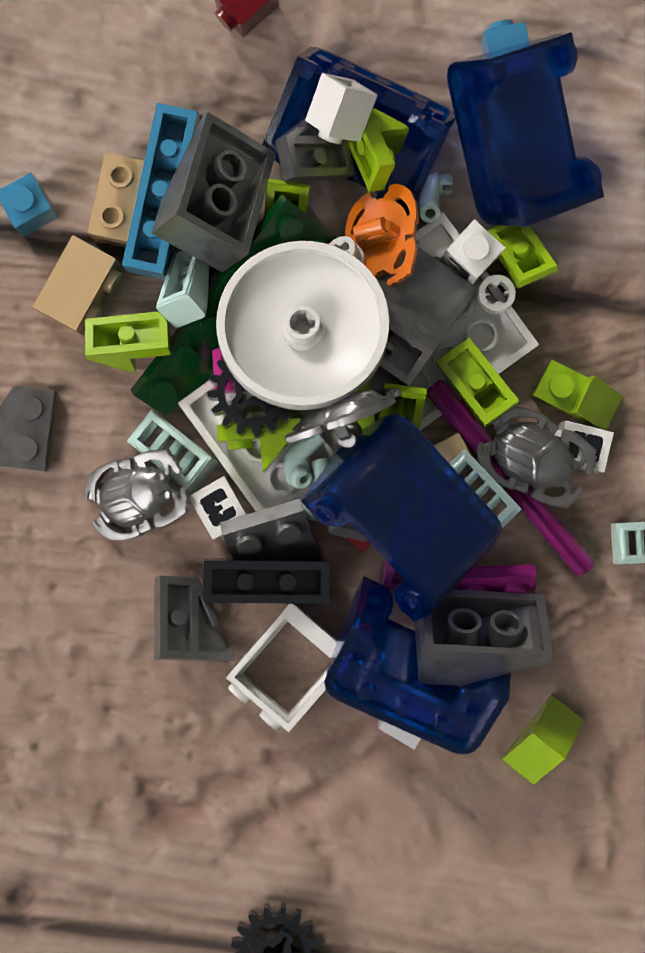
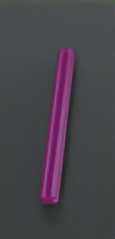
M438 380L428 388L426 392L428 398L476 455L479 442L487 443L493 440L444 380ZM495 455L491 456L493 467L499 475L508 480L509 477L500 469ZM529 485L527 493L503 487L576 575L582 576L591 570L595 564L594 560L551 508L530 496L534 490L531 485Z

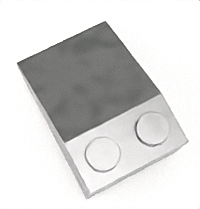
M206 112L202 116L162 198L151 234L218 271H225L249 254L276 153L211 113Z
M438 588L420 589L414 621L419 684L463 686L553 661L554 656L544 594Z

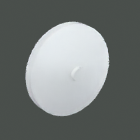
M293 241L278 244L257 253L233 274L219 301L216 329L223 359L229 371L242 387L255 397L271 405L292 410H312L330 406L350 394L356 393L373 376L383 359L387 347L389 312L386 298L377 279L356 257L329 244L314 241Z

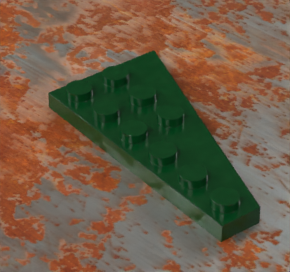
M281 194L255 228L249 254L221 272L209 287L205 317L181 326L174 332L170 338L171 355L156 356L130 389L132 394L164 416L178 408V402L208 382L210 375H214L212 350L220 348L216 329L217 310L222 293L233 274L247 260L269 247L293 241H314L329 244L337 237Z

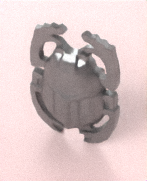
M395 387L350 394L330 406L316 409L310 413L306 419L299 422L292 429V433L285 436L286 443L320 434L325 429H335L341 446L351 448L363 432L362 427L358 424V420L376 414L396 402L395 397L402 395L399 388Z
M513 407L491 423L494 424L497 434L494 436V440L487 443L479 442L476 453L479 464L498 484L522 493H527L528 487L531 485L535 487L530 494L533 499L556 507L568 508L569 505L574 504L576 499H579L580 494L584 492L583 486H578L571 493L572 484L570 476L574 470L582 468L585 463H587L586 474H593V468L596 466L595 460L597 457L595 454L597 450L590 443L568 429H563L561 437L555 436L554 434L559 430V426L548 420V417L528 408ZM520 417H529L538 421L537 423L519 422L509 425L510 420ZM569 442L574 443L580 448L582 452L580 461L575 460L574 456L570 453L567 447ZM495 455L500 469L509 477L508 480L499 475L493 467L491 456ZM553 486H563L566 488L565 492L559 496L548 495L544 492L545 488Z
M170 449L149 450L136 455L134 459H116L100 466L90 474L85 486V499H93L94 502L99 503L98 508L101 512L98 515V519L93 521V525L101 535L110 540L138 538L154 529L151 519H154L155 527H165L189 513V488L183 486L180 489L179 495L177 491L169 486L172 469L177 474H181L183 470ZM158 460L164 465L165 470L161 471L160 469L149 467L148 462ZM114 468V472L106 478L104 485L100 488L99 485L103 477ZM174 498V510L170 514L164 515L163 510L170 503L171 499ZM111 522L116 523L120 527L132 528L133 531L126 532L116 529L111 525Z

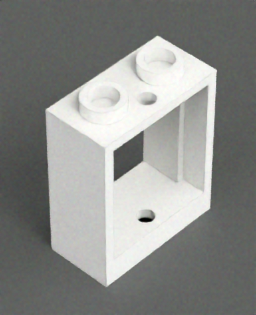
M288 604L226 677L231 682L228 689L245 704L251 699L262 709L259 716L273 729L278 731L282 726L287 732H290L353 659L354 654L297 604ZM287 622L333 660L289 713L243 674Z

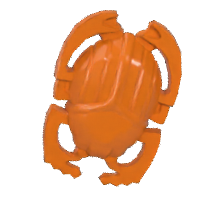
M400 184L390 185L388 187L389 191L384 197L377 200L369 192L363 195L350 210L345 227V236L352 238L357 246L363 249L366 259L364 265L371 271L374 277L378 279L386 274L393 276L386 282L391 287L395 284H400L402 280H406L413 274L418 249L417 241L414 239L417 231L416 225L419 224L418 205L413 193ZM398 199H402L408 206L409 216L405 209L396 202ZM404 252H406L405 260L403 264L399 267L400 260L403 257Z

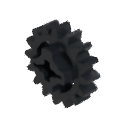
M218 360L217 365L222 373L221 375L209 376L210 383L217 386V389L208 391L207 397L209 400L219 401L211 410L214 416L226 415L222 421V426L225 429L230 428L235 423L238 436L243 437L248 428L252 429L257 439L260 438L261 428L267 427L272 434L277 433L275 422L278 419L286 424L290 422V417L285 412L286 408L271 405L255 396H251L247 400L245 388L234 378L226 363ZM228 382L235 388L236 393L230 406H228L226 401ZM263 411L266 416L261 418H246L251 412Z
M269 903L264 904L263 915L259 916L252 909L248 914L250 924L241 921L238 923L237 931L243 937H233L231 947L240 950L235 953H249L248 944L252 945L251 949L257 953H268L269 947L274 948L284 938L283 952L277 951L276 953H299L300 950L293 946L294 936L297 933L303 944V953H320L311 949L320 945L319 935H309L313 929V921L308 920L301 923L302 910L299 908L290 915L286 913V903H281L278 912H272ZM269 924H280L279 927L270 929L263 927Z

